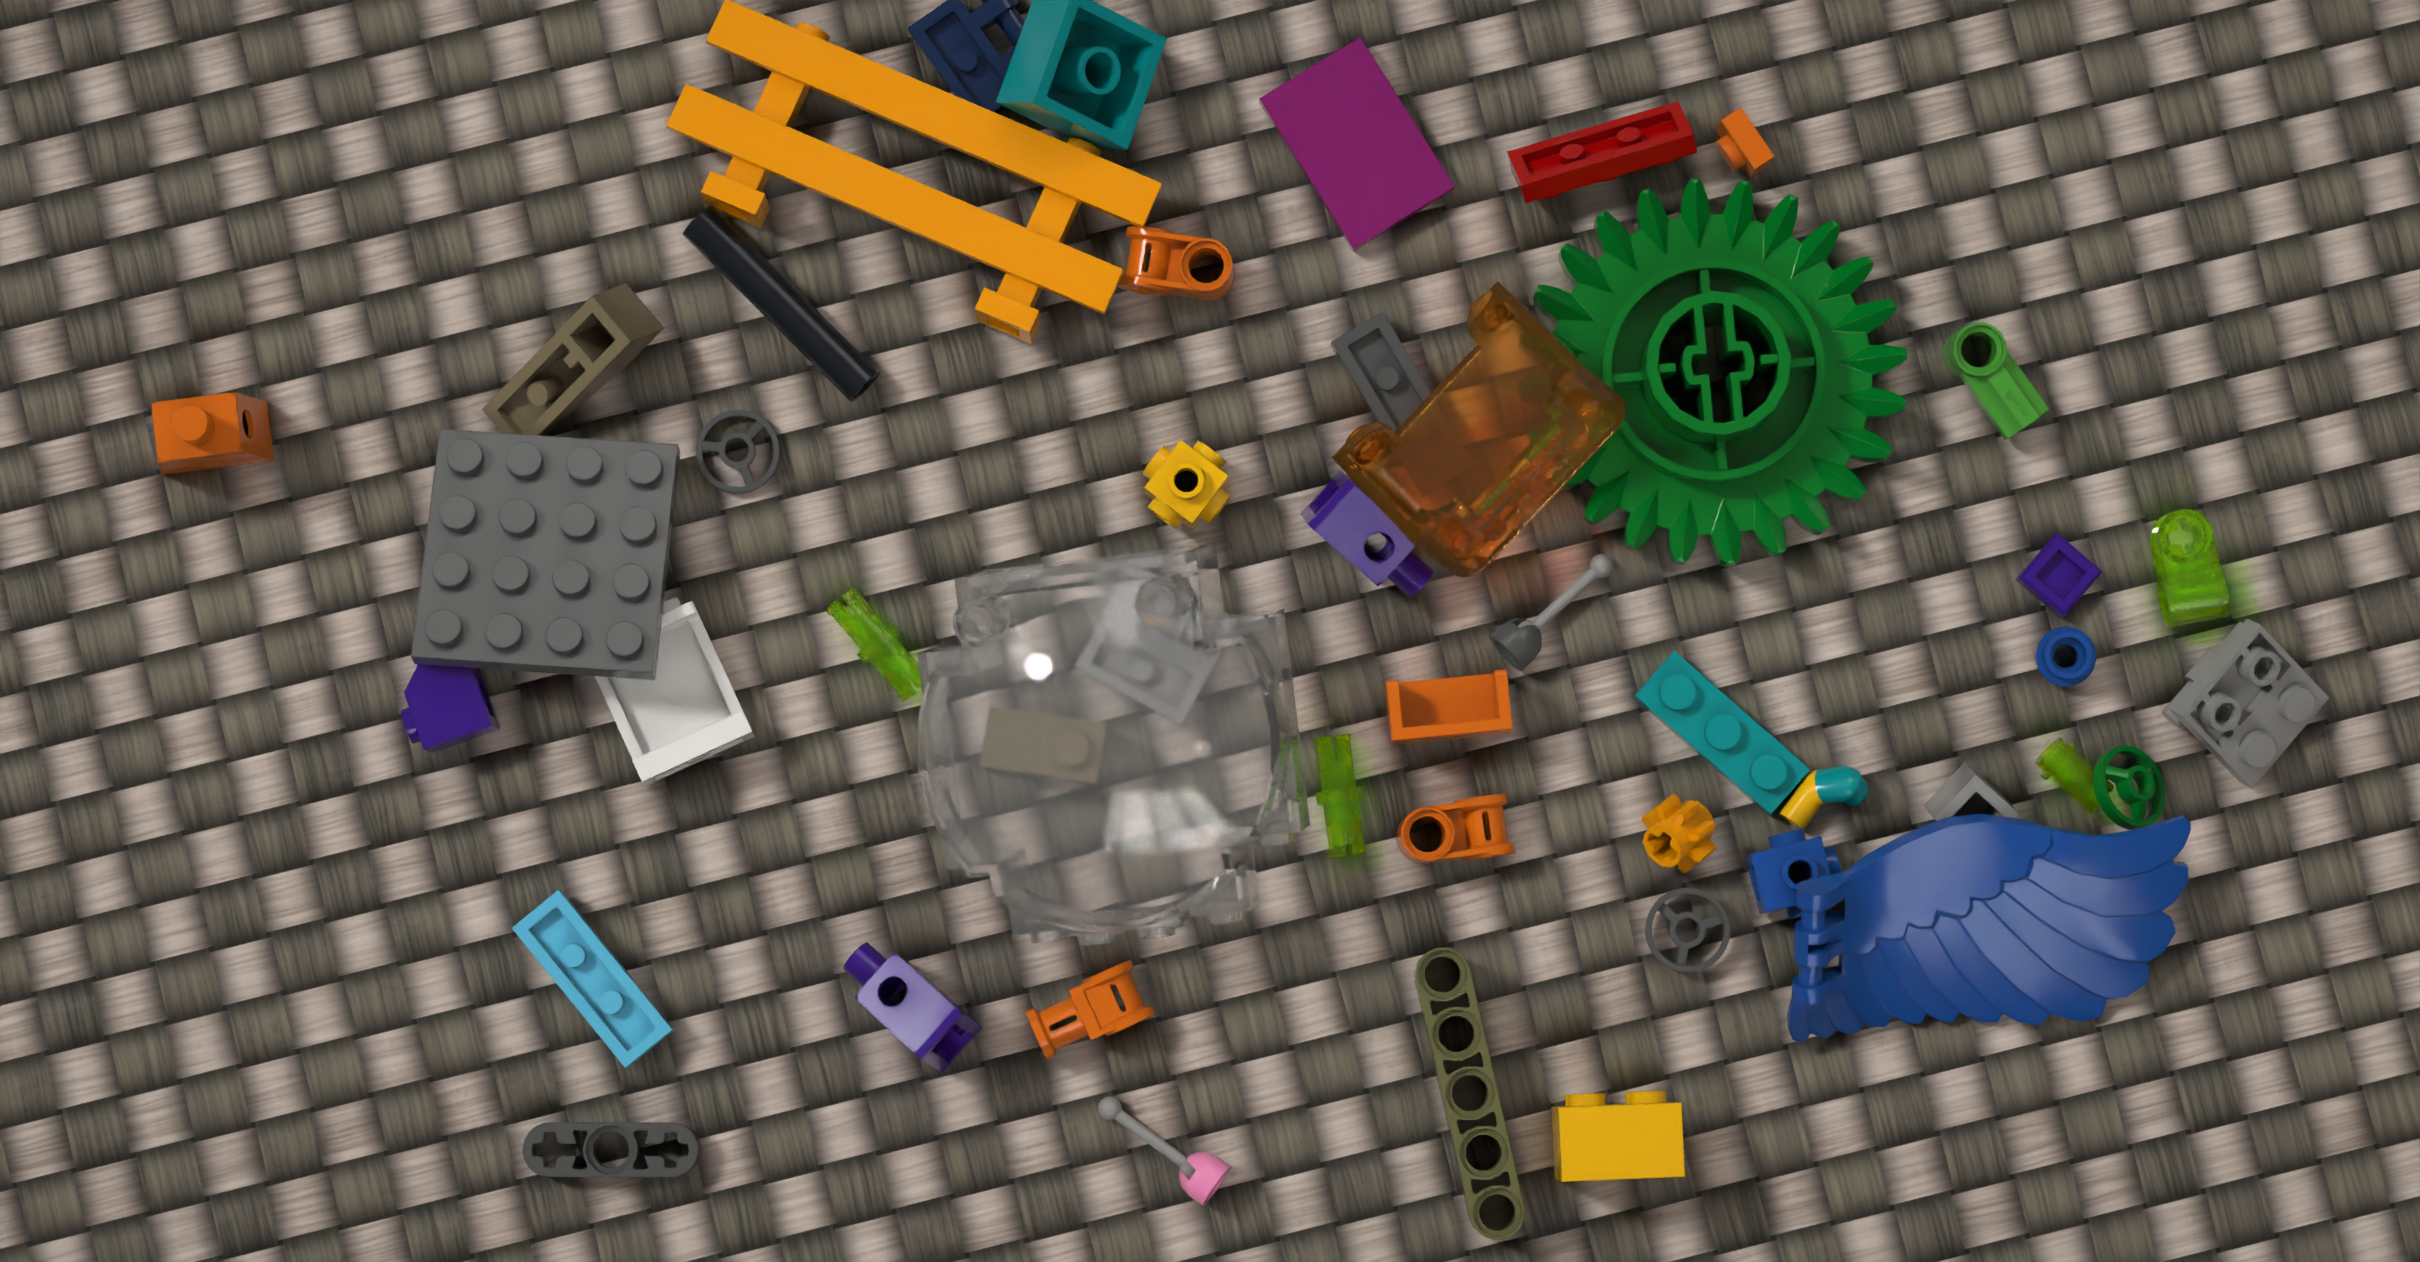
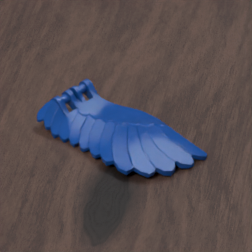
M1988 814L1948 817L1922 826L1890 841L1867 854L1844 872L1799 882L1796 887V906L1802 910L1801 920L1795 923L1793 960L1799 964V975L1792 979V997L1787 1012L1788 1029L1792 1040L1801 1043L1808 1040L1810 1034L1828 1038L1833 1035L1835 1030L1846 1034L1857 1033L1864 1024L1871 1027H1885L1890 1023L1891 1016L1905 1023L1920 1024L1926 1015L1941 1022H1953L1959 1013L1980 1022H1998L2002 1014L2018 1022L2040 1025L2050 1014L2078 1022L2102 1017L2106 1000L2128 997L2147 983L2150 971L2147 963L2165 951L2176 933L2171 916L2164 913L2163 910L2176 901L2189 882L2188 865L2185 862H2174L2173 859L2184 848L2191 831V823L2185 815H2181L2141 828L2094 836L2087 833L2043 826L2024 819ZM1841 901V911L1826 914V910H1829ZM1839 955L1838 966L1823 969L1824 965H1827L1832 958Z

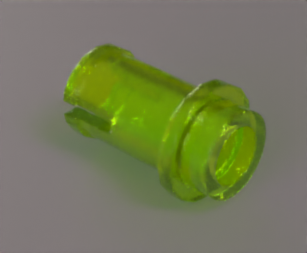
M2059 737L2042 752L2035 764L2042 769L2040 776L2044 780L2052 778L2089 814L2099 806L2093 786L2094 768L2075 752L2078 747L2075 742L2071 741L2067 744ZM2106 780L2109 793L2113 790L2114 785Z

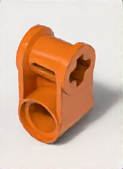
M1137 226L1127 227L1125 237L1131 241L1126 273L1122 275L1118 283L1119 288L1148 295H1175L1203 300H1216L1226 295L1232 288L1235 280V266L1228 249L1221 242L1211 238L1181 235L1153 227L1144 226L1143 229ZM1151 250L1149 268H1148V271L1146 272L1148 254H1149V251ZM1203 256H1214L1224 263L1221 276L1211 283H1201L1191 276L1193 264Z
M1507 793L1456 800L1454 803L1422 807L1412 811L1400 822L1397 829L1396 841L1399 850L1407 859L1423 864L1456 859L1469 861L1515 854V844L1508 842L1503 806L1508 803ZM1482 814L1484 815L1488 840H1486ZM1428 819L1439 827L1441 842L1436 850L1422 852L1411 843L1409 837L1410 828L1416 820Z

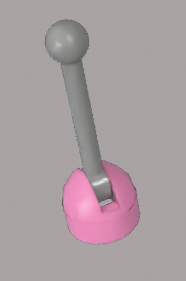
M1109 1096L1099 1102L1098 1113L1103 1119L1108 1121L1116 1120L1179 1166L1181 1187L1188 1196L1202 1206L1210 1200L1229 1173L1231 1166L1208 1152H1196L1188 1157L1183 1155L1124 1112L1117 1098Z

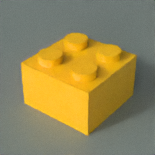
M1666 1090L1625 1092L1626 1104H1605V1093L1565 1094V1106L1551 1107L1555 1180L1567 1182L1685 1177L1682 1102H1667Z

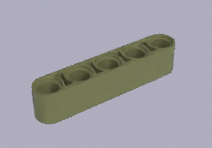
M1448 947L1435 948L1426 952L1418 960L1414 970V982L1466 1209L1473 1228L1482 1236L1492 1240H1504L1513 1236L1521 1228L1525 1218V1209L1472 976L1466 959L1458 951ZM1447 958L1456 965L1459 971V979L1451 991L1437 992L1427 984L1425 970L1431 960ZM1451 1016L1465 1019L1472 1029L1470 1044L1459 1052L1447 1050L1439 1040L1438 1031L1440 1025ZM1466 1075L1477 1077L1483 1082L1486 1089V1097L1483 1104L1473 1111L1460 1109L1452 1098V1089L1455 1082ZM1478 1135L1491 1136L1499 1147L1497 1162L1493 1167L1486 1170L1473 1168L1466 1158L1468 1143ZM1501 1194L1510 1200L1513 1207V1216L1505 1227L1490 1229L1482 1223L1479 1209L1487 1197Z

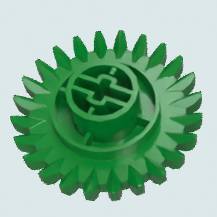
M1699 178L1690 179L1680 201L1679 217L1668 219L1662 203L1655 193L1648 188L1640 192L1636 202L1635 218L1638 231L1629 235L1621 223L1605 210L1596 216L1594 232L1596 242L1603 253L1597 260L1571 244L1566 243L1560 250L1559 263L1564 274L1575 285L1571 293L1552 286H1537L1533 295L1535 306L1544 316L1557 323L1554 332L1534 330L1525 331L1521 334L1519 342L1521 351L1534 360L1548 364L1547 374L1536 375L1522 380L1517 386L1518 397L1522 401L1533 405L1550 406L1552 416L1534 426L1527 436L1528 440L1534 448L1550 449L1563 446L1568 457L1559 464L1550 478L1551 484L1557 490L1573 488L1586 481L1594 492L1586 504L1583 519L1590 525H1596L1606 520L1616 510L1628 516L1624 529V545L1632 551L1638 550L1645 544L1656 529L1667 533V550L1670 560L1678 565H1684L1689 560L1698 538H1709L1713 554L1719 564L1723 567L1734 566L1739 560L1741 535L1752 533L1758 546L1768 556L1776 557L1782 555L1787 548L1786 534L1782 523L1786 518L1791 517L1802 529L1813 535H1820L1830 527L1826 511L1817 498L1822 491L1838 500L1849 503L1859 501L1867 492L1858 477L1845 466L1849 458L1861 462H1881L1890 455L1892 450L1890 444L1878 435L1866 430L1864 425L1866 419L1881 420L1894 417L1905 409V398L1893 392L1872 387V377L1887 374L1898 368L1907 359V349L1891 345H1869L1867 335L1879 329L1897 310L1894 300L1889 299L1871 301L1860 305L1855 304L1851 294L1864 282L1871 272L1874 263L1869 256L1849 261L1835 270L1831 269L1825 260L1833 249L1840 232V225L1834 220L1814 230L1802 242L1791 236L1797 219L1799 205L1798 198L1791 194L1784 197L1772 210L1766 221L1761 223L1752 220L1753 194L1749 181L1740 180L1736 184L1725 203L1721 215L1710 214L1708 198L1703 183ZM1704 320L1712 321L1717 368L1732 367L1733 371L1728 374L1719 387L1722 423L1714 422L1709 374L1694 375L1693 370L1698 368L1707 354ZM1683 326L1685 349L1676 364H1658L1660 344L1663 339L1678 327ZM1735 328L1746 333L1761 352L1756 361L1752 348L1747 341L1736 342ZM1766 378L1765 397L1760 406L1747 417H1743L1741 392L1751 379ZM1671 379L1678 399L1691 401L1692 416L1680 410L1665 392L1664 387L1669 384Z

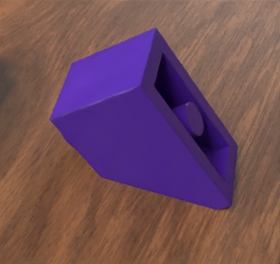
M417 665L404 691L409 707L401 710L402 721L412 744L421 741L423 750L434 753L500 730L480 668Z

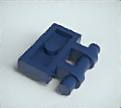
M947 0L908 27L910 35L953 95L997 114L1006 108L996 103L1025 22L1017 11V8L1020 6L1017 0H981L983 5L969 13L961 0ZM994 24L999 25L1014 46V48L1001 57L983 32Z

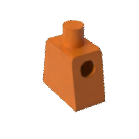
M222 393L151 403L157 460L161 475L275 461L267 401L241 393ZM243 417H246L248 436H246L244 431Z

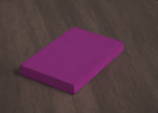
M1361 37L1259 98L1262 108L1353 252L1452 192L1455 188Z

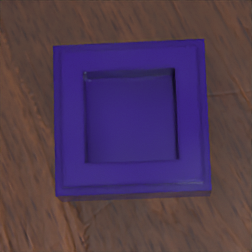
M2055 533L2015 580L2058 617L2063 618L2103 571L2058 533Z

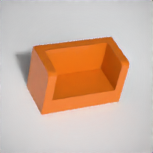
M1507 669L1494 670L1492 674L1398 683V680L1385 682L1384 689L1390 745L1509 734L1513 729Z

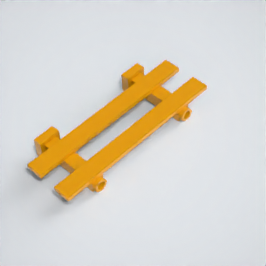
M724 0L708 34L706 43L772 72L753 112L687 83L681 92L667 122V129L732 156L724 176L710 170L701 190L707 207L712 205L719 212L761 229L770 210L763 190L772 173L1005 272L998 291L995 292L984 287L974 309L977 322L1031 345L1033 344L1042 324L1040 312L1034 308L1042 289L1105 315L1124 270L1065 245L1063 242L1081 203L1143 229L1162 188V183L1101 158L1102 151L1087 141L1069 137L1067 143L834 45L829 42L830 36L826 32L813 25L798 22L796 28L731 0ZM810 88L1043 186L1044 189L1027 227L1025 228L792 129Z

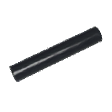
M712 205L700 212L684 230L683 236L850 402L860 397L875 382L880 372Z

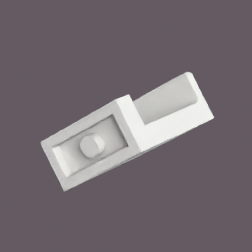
M673 598L664 602L655 680L595 676L645 787L755 737L693 601L681 605L678 598Z

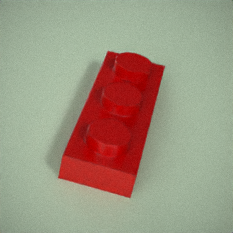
M1676 101L1507 151L1511 171L1525 203H1529L1539 199L1554 198L1563 192L1593 183L1608 182L1620 175L1654 165L1669 164L1678 158L1697 153L1694 133L1679 102Z

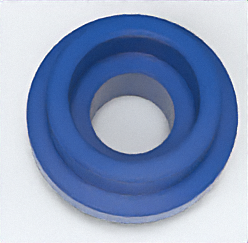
M2068 626L2058 627L2047 632L2038 642L2035 651V663L2039 673L2048 682L2056 686L2070 687L2083 682L2092 673L2096 663V650L2092 640L2083 631ZM2059 646L2069 647L2074 652L2075 661L2070 668H2062L2056 663L2054 654Z

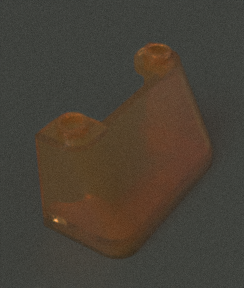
M1498 281L1486 294L1480 296L1469 310L1466 331L1477 345L1396 431L1382 422L1360 426L1349 435L1346 443L1332 457L1417 548L1454 575L1462 578L1473 576L1485 569L1614 434L1626 414L1624 400L1513 293Z

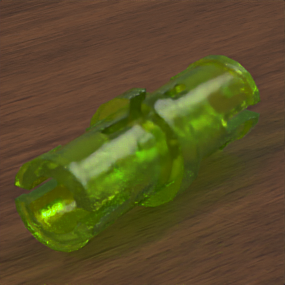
M855 586L841 595V598L856 614L855 618L844 604L837 600L827 608L826 612L836 620L859 647L860 651L857 656L864 664L871 662L897 693L901 702L904 703L913 697L917 691L902 675L903 671L913 684L921 689L931 681L932 677L922 669L899 642L898 638L901 636V633L894 625L887 627Z
M1339 734L1333 737L1336 760L1333 757L1331 736L1313 739L1321 792L1316 793L1317 805H1323L1329 846L1328 858H1339L1347 855L1344 832L1346 833L1349 856L1367 853L1364 845L1358 800L1364 799L1363 787H1356L1351 734Z

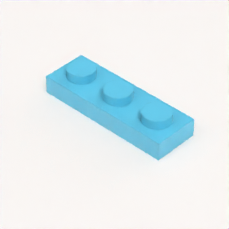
M557 890L512 927L513 931L625 1068L633 1065L675 1030L562 890Z

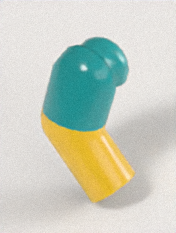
M1846 765L1813 770L1805 776L1779 815L1796 828L1805 830L1822 804L1842 802L1851 808L1862 804L1869 793L1868 782L1861 777V773L1857 769Z

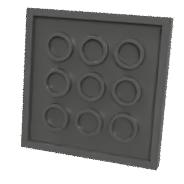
M440 429L411 653L414 664L655 680L680 462L678 444Z

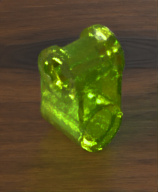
M2180 509L2161 516L2151 528L2149 544L2157 576L2159 605L2166 626L2174 628L2228 617L2230 614L2228 589L2223 571L2219 565L2213 529L2209 520L2202 513L2192 509ZM2177 521L2181 530H2191L2193 533V541L2188 542L2184 546L2185 554L2180 544L2171 545L2169 541V533L2175 532L2178 529Z

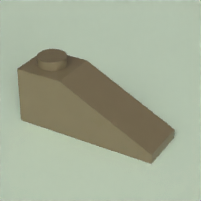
M626 283L595 294L584 303L482 410L502 433L545 436L622 371L664 327Z

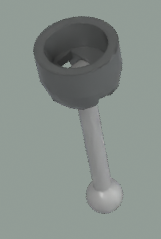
M1605 554L1595 555L1589 563L1590 569L1533 621L1524 618L1511 619L1501 624L1489 635L1490 641L1507 662L1517 670L1522 671L1536 658L1542 646L1540 629L1597 577L1604 578L1610 575L1613 570V562L1609 556Z

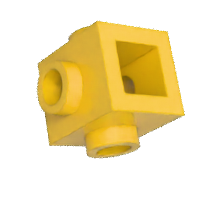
M1180 439L1172 451L1163 445L1142 473L1150 479L1144 487L1145 495L1152 500L1147 508L1174 529L1182 522L1193 531L1202 519L1211 524L1231 497L1230 494L1224 491L1229 484V475L1221 470L1226 461L1200 441H1197L1191 448ZM1190 471L1197 476L1198 485L1194 490L1182 492L1175 486V478L1180 472Z

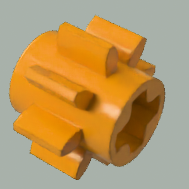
M1676 793L1672 794L1641 819L1649 827L1642 841L1645 850L1650 858L1661 867L1677 865L1682 874L1687 873L1717 849L1716 845L1709 840L1714 833L1716 824L1708 809L1697 800H1686L1681 803Z

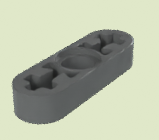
M548 1122L534 1127L527 1134L523 1143V1157L527 1166L536 1174L544 1177H678L690 1172L698 1163L701 1154V1145L696 1133L687 1125L675 1122ZM585 1130L588 1132L583 1145V1155L587 1164L586 1169H578L576 1167L579 1155L557 1157L556 1167L547 1166V1158L536 1154V1145L547 1141L548 1132H555L557 1142L561 1144H578L577 1131ZM637 1131L648 1132L645 1144L667 1142L669 1132L677 1133L678 1143L688 1144V1156L679 1157L677 1167L674 1168L668 1167L667 1158L664 1156H645L648 1168L638 1169L636 1165L640 1158L641 1145ZM607 1132L621 1134L629 1145L627 1159L623 1164L615 1168L601 1164L595 1154V1146L598 1139Z

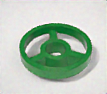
M2128 745L2110 749L2099 757L2094 768L2093 786L2097 801L2108 818L2118 826L2129 830L2153 824L2163 811L2165 789L2161 774L2150 757L2140 749ZM2121 754L2132 758L2139 765L2128 769L2108 766V763L2114 755ZM2106 778L2116 784L2118 795L2125 803L2130 805L2132 819L2123 815L2112 802L2107 790ZM2132 778H2133V779L2136 781V783H2137L2138 792L2136 791V789H2135L2134 786H2133ZM2152 797L2151 810L2145 818L2148 800Z

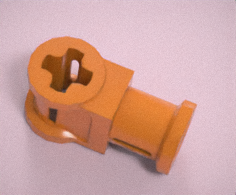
M1132 960L1120 963L1082 981V985L1068 990L1071 997L1041 1011H1037L1034 1007L1025 1011L1047 1060L1056 1057L1057 1049L1089 1035L1091 1041L1103 1035L1108 1037L1156 1015L1152 1006H1145L1131 975L1132 970L1135 968ZM1112 985H1116L1126 1007L1125 1012H1122L1112 991ZM1072 1016H1077L1076 1021L1054 1031L1051 1030V1026Z

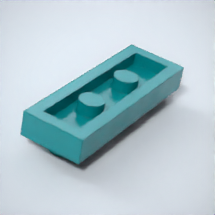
M1675 651L1670 654L1633 697L1768 816L1775 811L1810 771L1804 763Z

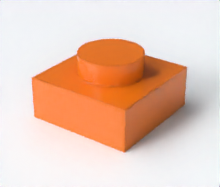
M1741 107L1720 121L1716 129L1720 139L1715 142V145L1724 161L1733 171L1742 168L1746 176L1751 179L1769 167L1775 156Z

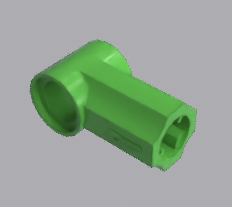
M1984 322L1972 323L1953 332L1946 340L1943 348V360L1947 369L1955 377L1961 378L2004 440L2021 431L2049 410L2007 351L2005 339L1996 327ZM1967 336L1980 338L1988 349V357L1982 367L1969 365L1961 354V346Z

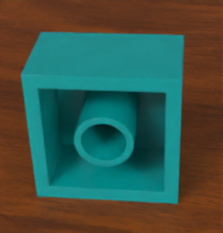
M1032 0L996 103L1068 138L1082 139L1099 149L1128 150L1167 38L1092 0Z

